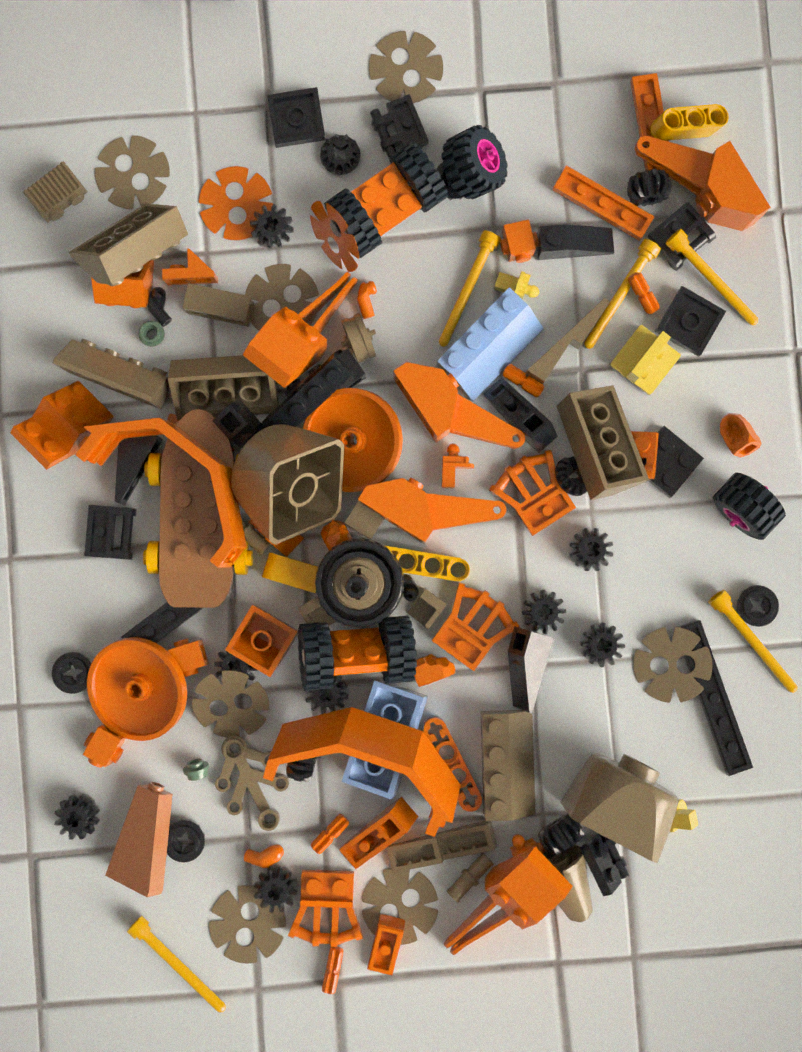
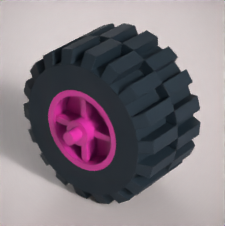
M474 125L446 140L442 148L444 152L441 153L442 166L451 187L456 189L460 196L463 195L466 199H476L500 188L505 183V177L508 174L506 155L496 135L493 132L491 133L487 127Z
M735 472L713 495V501L717 509L730 522L729 525L735 526L746 535L758 540H764L786 516L782 504L768 490L767 486L742 473Z

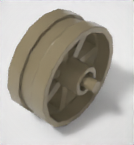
M360 313L354 314L353 317L342 319L341 322L346 333L345 341L341 342L342 347L348 346L349 349L351 348L358 363L364 362L365 359L376 357L371 342L373 340L372 336L376 334L375 329L370 331L369 328H366Z

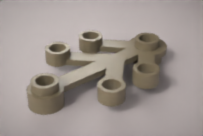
M237 735L230 736L224 740L221 747L222 754L226 759L221 775L215 781V787L220 792H225L231 787L232 780L230 776L236 763L240 775L233 797L227 804L228 813L238 815L242 811V800L248 787L261 813L258 817L259 826L265 831L274 830L280 822V815L277 810L270 808L258 782L273 786L275 790L282 792L288 788L289 778L286 775L280 774L275 776L273 781L264 779V772L250 768L246 758L262 762L263 766L266 767L265 757L270 755L271 751L264 753L249 748L242 737ZM237 744L239 746V752H232L230 748L231 745ZM220 779H225L228 782L226 788H222L219 785ZM284 779L286 786L279 787L277 780ZM231 803H238L240 807L239 810L233 811L231 809ZM272 814L274 821L267 822L265 815Z

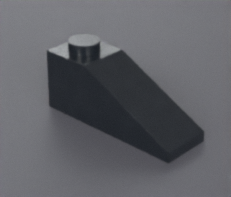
M562 224L539 226L537 231L539 242L537 247L538 260L614 254L612 228Z
M501 377L483 393L484 397L510 425L525 434V441L538 453L558 437L552 422L504 378Z
M157 435L126 438L118 444L115 502L126 505L144 474L145 462H148L150 453H156L163 438Z

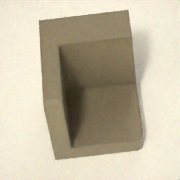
M358 501L346 519L345 524L371 539L385 518Z
M425 589L408 611V614L425 628L429 629L447 604Z
M318 597L298 608L306 623L327 622L328 626L336 622L321 607Z

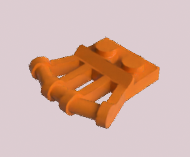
M545 450L543 454L529 457L524 455L519 459L520 462L511 467L509 465L504 468L505 471L497 483L491 485L488 489L493 495L514 508L531 536H534L576 508L568 494L559 486L556 480L555 464L551 450ZM547 465L551 483L549 486L546 487L533 466ZM525 470L539 489V492L532 497L517 476ZM510 481L513 482L525 500L521 504L503 492Z
M459 583L451 614L432 641L468 668L475 671L493 644L512 633L515 626H520L517 621L513 622L504 607L505 604L500 600L497 602L489 596V592L465 587V584ZM462 597L477 600L462 621L457 618ZM485 605L491 612L480 628L475 631L468 624L481 606ZM498 616L505 628L489 639L483 637L484 633Z
M302 870L300 908L288 936L293 939L296 936L312 943V946L331 944V947H338L339 944L353 939L357 941L363 939L362 930L353 907L354 871ZM307 907H314L313 932L299 926ZM321 907L332 908L331 933H320ZM339 908H346L352 928L338 933Z

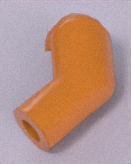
M364 281L359 286L357 302L363 319L375 316L369 295H374L377 292L373 281L368 283Z
M278 844L269 846L261 852L248 849L245 852L244 861L261 868H269L281 859L284 850Z

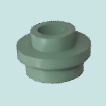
M147 321L139 328V339L146 346H157L164 339V329L156 321ZM155 330L156 336L149 338L148 333Z
M202 759L190 760L187 762V766L183 768V773L189 781L203 779L208 775L209 763Z

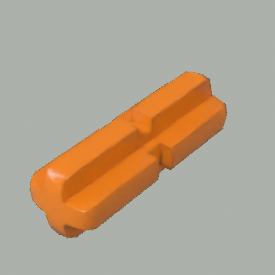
M636 272L629 276L628 282L634 293L639 295L638 300L645 312L653 314L659 310L660 305L652 291L649 292L650 287L642 273Z
M508 364L502 375L517 386L520 384L523 390L534 397H539L544 390V385L531 376H525L526 373L516 366Z
M339 814L327 826V830H323L312 841V849L316 853L321 854L333 842V838H337L349 826L348 819L344 815Z
M330 947L327 969L325 970L322 992L327 994H334L336 992L339 977L338 971H340L343 957V949L340 947Z

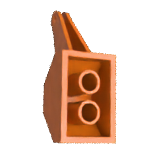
M651 136L640 137L635 145L634 150L638 157L659 170H665L670 178L696 195V210L701 217H705L708 223L744 231L754 225L771 208L731 141L716 148L713 154Z
M346 272L334 285L299 314L288 309L286 306L273 314L250 341L243 356L285 388L321 360L327 350V338L321 335V332L346 296L355 287L358 279L353 277L343 288L351 276L349 272ZM340 291L315 325L310 326L307 324Z
M409 362L404 363L393 371L394 381L436 443L449 435V433L512 449L520 448L524 444L525 434L521 430L459 395L457 390L459 385L451 373L447 375L443 369ZM517 436L519 441L514 442L512 437Z
M411 477L408 481L400 478L366 486L358 498L359 502L424 544L433 530L498 520L506 514V506L501 501L428 494L422 490L424 485ZM494 507H499L500 513H494Z
M534 846L492 867L485 877V891L489 895L459 928L445 940L443 945L446 948L452 946L450 953L455 955L467 945L509 920L522 930L533 926L565 899L573 886ZM496 905L501 907L494 914H492L483 922L474 927Z

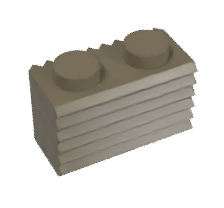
M63 161L56 168H53L52 171H49L48 174H45L44 177H41L40 180H37L24 190L23 193L48 223L51 220L56 221L64 215V210L70 205L75 206L81 203L87 190Z

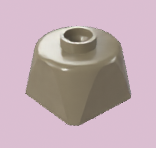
M277 424L256 433L241 449L232 470V491L237 502L271 543L279 544L332 521L338 516L342 503L344 443L339 439L306 429Z
M595 753L591 754L560 803L573 820L644 858L658 863L679 801L677 796L671 791L656 783L660 772L626 754H623L620 762H617L604 755Z

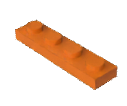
M657 73L634 76L630 80L640 137H653L651 124L664 112ZM644 160L645 170L657 169Z
M567 165L552 189L638 241L642 239L655 217Z

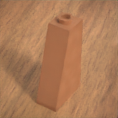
M156 782L137 786L105 876L145 897L159 895L163 891L173 795L165 791L162 784Z

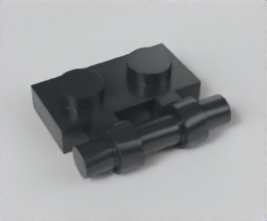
M410 94L386 103L388 114L382 116L378 108L370 112L373 120L371 124L374 131L378 132L381 139L380 146L382 151L386 152L389 160L390 156L396 153L395 147L398 145L404 147L410 142H415L417 146L423 147L429 144L428 137ZM393 124L397 134L390 137L387 126Z
M598 833L597 835L590 836L580 847V850L604 897L612 895L622 883L621 879L628 877L629 873L625 867L627 863L624 857L620 856L615 846L616 842Z

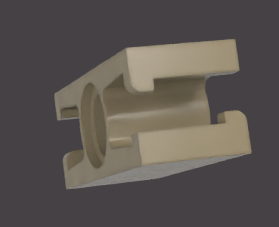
M188 283L182 308L190 315L249 327L254 301H252L251 296Z

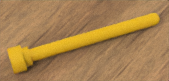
M681 228L677 230L665 244L672 251L681 252L750 325H756L758 317L690 247L689 240L687 239L688 235Z
M482 231L479 238V253L439 338V345L442 347L448 345L489 253L498 248L501 237L493 232Z
M643 239L637 254L639 257L585 340L584 346L587 349L594 347L630 290L631 286L628 282V277L636 272L641 273L646 263L655 259L661 251L660 246L649 239Z
M723 589L713 595L708 601L715 611L723 612L784 687L791 693L796 692V683L733 609V603L730 601L731 597Z
M141 915L127 930V933L134 939L136 937L139 940L143 939L217 1012H223L226 1009L225 1003L150 931L149 922Z

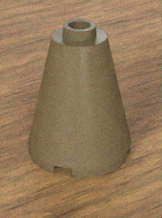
M574 844L566 851L554 856L549 855L545 851L543 855L573 886L566 898L558 905L569 920L576 922L586 921L591 915L593 908L586 860L580 850V846Z

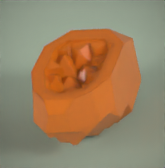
M728 413L722 418L720 433L733 455L741 458L750 455L760 448L762 444L760 438L741 414Z
M332 520V522L323 526L320 533L328 550L341 542L353 539L345 523L338 520Z
M429 654L416 659L417 667H415L416 675L414 676L418 687L455 674L454 663L450 662L446 657H435Z

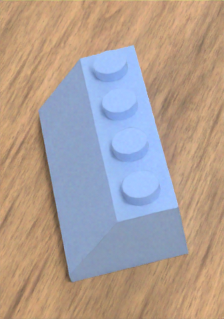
M509 287L437 361L436 367L443 369L447 375L451 373L459 385L458 388L473 402L544 328L528 304Z
M374 680L364 711L418 729L428 696L403 687ZM350 756L341 782L392 799L397 795L403 774Z

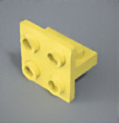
M640 325L612 360L610 366L646 394L651 395L680 358L681 354L667 344L671 337L664 331L656 336L646 327Z

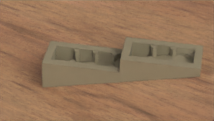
M604 298L534 363L525 375L527 377L531 376L543 384L569 344L579 349L610 301Z
M481 821L438 832L435 837L427 835L392 844L386 848L392 872L395 873L440 864L447 859L495 850L497 842L492 822Z

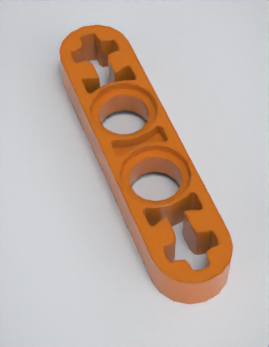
M428 718L423 726L424 734L438 753L444 745H450L454 749V755L450 759L443 760L451 772L457 768L465 771L466 777L462 782H459L461 784L460 788L465 787L471 782L472 786H467L472 796L477 795L474 799L475 804L464 803L466 795L462 789L458 795L460 806L468 812L476 811L482 804L481 793L457 745L441 718ZM432 722L436 725H442V728L439 729L442 739L446 735L449 738L440 741L436 746L433 744V742L438 741L434 733L429 734L428 732Z

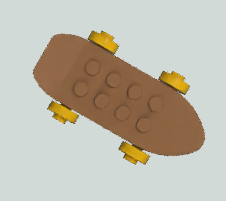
M201 409L191 410L186 413L176 425L233 470L234 456L230 441L212 421L214 417ZM168 438L163 454L150 453L148 462H145L144 466L145 477H148L150 486H160V541L148 542L147 550L143 551V564L147 566L149 574H159L162 593L170 606L215 608L224 602L230 591L233 580V565L232 567L218 568L210 562V559L220 548L224 540L211 475L205 466ZM247 541V547L234 563L236 575H247L249 566L253 565V551L249 550Z

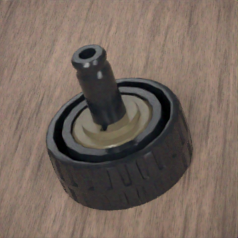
M364 538L346 540L330 549L321 560L316 572V595L321 607L338 623L354 626L355 628L369 627L382 622L398 606L404 589L403 571L395 555L381 543Z

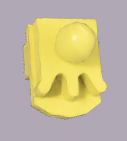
M521 271L519 278L499 272L494 290L504 293L510 287L521 299H523L524 294L531 298L539 295L538 287L528 285L531 275Z
M679 799L670 832H675L677 829L693 830L698 826L695 810L687 809L684 800Z

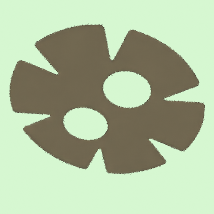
M399 31L384 37L376 45L386 57L371 54L369 74L371 80L386 77L376 87V90L382 96L393 101L400 98L404 90L405 96L410 94L413 103H417L429 97L436 90L426 78L438 81L442 79L443 60L441 55L426 57L436 48V45L428 37L414 32L408 45L406 32ZM397 48H404L409 53V60L404 65H397L392 61V52ZM416 70L419 72L421 81L417 86L409 87L404 83L403 76L406 71Z
M133 135L131 137L130 150H128L123 137L110 142L102 150L98 159L110 167H96L95 179L101 193L115 187L108 199L109 202L124 209H133L135 195L141 206L152 204L160 198L167 186L156 180L155 177H169L170 168L164 152L149 157L156 147V143L145 137ZM123 154L130 156L133 160L132 168L126 172L119 171L115 166L117 157ZM137 173H144L149 177V185L144 190H137L132 185V178Z
M276 264L265 268L269 283L257 274L252 278L247 286L245 295L251 296L252 300L259 301L254 304L250 322L257 330L260 331L271 318L263 312V305L267 300H276L280 304L281 309L286 306L288 309L299 314L312 303L305 301L306 299L319 295L315 282L304 270L298 269L290 280L291 265ZM289 285H296L301 290L300 299L293 303L286 301L283 296L284 289ZM317 313L307 322V324H312Z
M663 627L651 632L642 640V643L652 653L636 650L633 667L638 683L654 679L645 689L647 694L659 701L670 703L673 689L675 688L679 701L682 703L696 697L704 690L694 677L710 680L712 657L708 647L692 651L701 639L698 635L687 629L675 627L672 641H670L667 630ZM683 655L691 656L695 661L694 670L687 674L680 672L677 668V660ZM657 656L664 657L669 663L667 672L661 675L655 674L650 668L652 659Z
M224 670L222 671L223 685L213 674L208 675L199 682L195 692L208 699H192L193 711L203 727H207L217 720L213 733L218 736L227 738L233 735L240 736L239 724L250 735L261 728L267 719L254 711L269 710V699L266 691L257 681L244 688L249 675L238 671ZM240 693L249 695L252 699V705L247 709L236 707L234 704L235 696ZM215 700L224 701L228 706L227 713L222 716L214 715L210 711L211 702Z
M392 868L383 870L387 886L376 877H373L363 893L362 902L376 905V907L363 910L362 915L367 927L375 935L381 908L386 904L395 905L399 912L398 918L405 920L404 933L400 945L410 944L417 941L413 925L424 934H427L433 927L437 919L438 910L424 905L437 901L438 896L430 880L421 872H418L412 881L408 883L410 870L393 873ZM408 889H414L420 895L418 905L412 908L405 906L402 902V894Z
M253 885L238 886L239 902L230 891L225 892L212 909V913L224 918V920L209 922L210 935L216 948L231 941L224 956L238 963H257L256 946L264 957L268 958L278 949L284 938L282 935L271 930V928L286 927L284 911L280 912L278 906H275L273 913L269 912L270 905L261 908L260 903L263 898H254L255 893L260 890L255 889ZM248 902L255 903L259 908L258 917L252 921L244 919L241 915L242 906ZM242 928H248L254 934V941L249 946H241L236 941V934Z

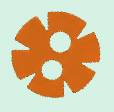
M232 166L217 171L216 175L221 186L211 179H207L200 192L199 203L213 205V207L200 212L203 222L214 234L226 223L224 239L244 240L252 237L251 232L254 228L250 226V221L257 220L254 217V212H259L262 215L263 205L267 207L268 211H271L273 203L259 201L272 194L268 183L258 173L246 183L249 170L246 167ZM232 182H237L243 187V195L236 200L230 199L226 195V187ZM234 207H241L246 212V219L241 224H234L229 220V212Z
M315 201L311 206V210L318 220L311 215L310 220L316 238L325 240L321 248L340 269H342V259L348 272L355 271L358 264L351 254L359 259V251L354 236L344 233L348 228V224L331 205L326 203V214L321 201ZM330 220L338 224L341 230L340 237H337L331 230ZM328 237H332L336 241L339 253H335L330 248Z

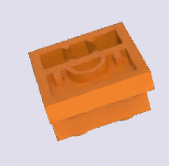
M78 380L44 396L33 416L13 426L10 433L47 470L77 453L81 440L91 434L84 426L109 424L114 416Z

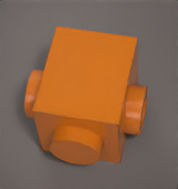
M529 219L503 226V239L500 240L503 255L507 254L509 262L515 260L516 263L529 261L534 256L536 247L539 246L537 233L532 232Z
M189 638L174 642L175 648L168 650L179 664L184 677L199 673V667L209 664L202 639L191 643Z
M103 724L97 728L95 733L91 732L84 743V746L87 748L83 755L89 758L88 762L99 768H102V766L107 767L113 762L117 763L124 751L121 746L126 738L112 732Z

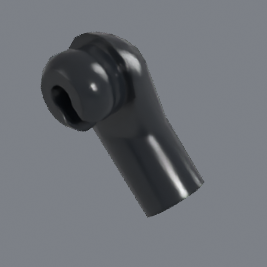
M155 287L150 292L147 307L148 311L160 325L165 327L172 321V318L164 310L166 291L161 287Z
M403 574V597L407 601H414L419 594L418 586L410 575Z

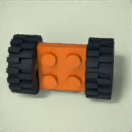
M410 142L390 156L389 161L391 164L352 192L345 188L324 203L326 210V203H328L338 211L348 224V228L344 233L354 236L359 251V258H362L381 245V236L419 209L425 213L448 197L444 181L440 178L439 172L434 168L435 165L415 142ZM331 220L333 224L336 226L338 232L341 234V230L338 224L335 221Z
M409 616L387 617L378 623L376 628L330 631L327 622L299 624L298 659L304 691L332 689L334 682L333 674L336 676L381 672L385 684L413 682L415 679L417 650H415L416 640Z

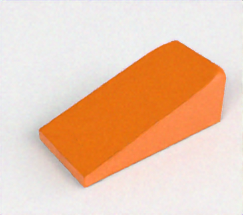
M380 914L367 966L368 970L393 975L404 933V919Z

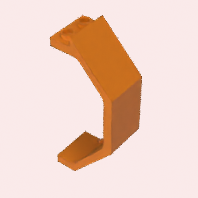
M162 418L84 426L91 434L81 440L78 446L79 450L75 454L84 462L88 460L90 463L95 464L97 462L102 466L117 445L126 438L165 435L205 466L211 475L224 534L223 543L210 559V562L218 568L232 567L247 545L239 503L232 491V468L176 424Z
M353 707L282 724L263 775L264 779L273 781L279 765L333 753H343L406 775L431 806L428 817L430 820L425 834L435 837L438 828H444L446 821L453 823L461 784L423 731Z

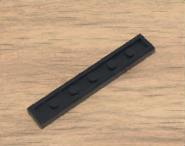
M701 620L679 626L695 633L701 638L692 651L708 647L712 657L710 680L694 677V679L704 688L698 697L726 775L731 776L753 768ZM684 655L688 669L692 672L695 668V661L691 656Z

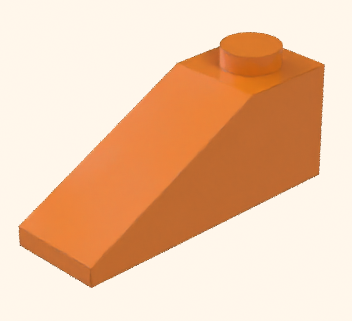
M401 796L341 846L339 851L357 869L406 834L419 816Z

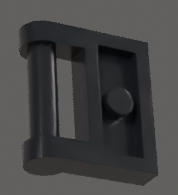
M686 202L647 236L651 241L660 246V252L667 259L671 268L676 271L683 266V262L687 258L681 252L676 254L665 243L677 230L681 228L687 235L695 229L700 232V235L689 244L695 252L704 244L711 243L716 239L713 229L689 202Z
M89 505L84 556L132 560L133 552L130 551L133 517H136L137 509ZM116 515L123 516L120 551H113Z

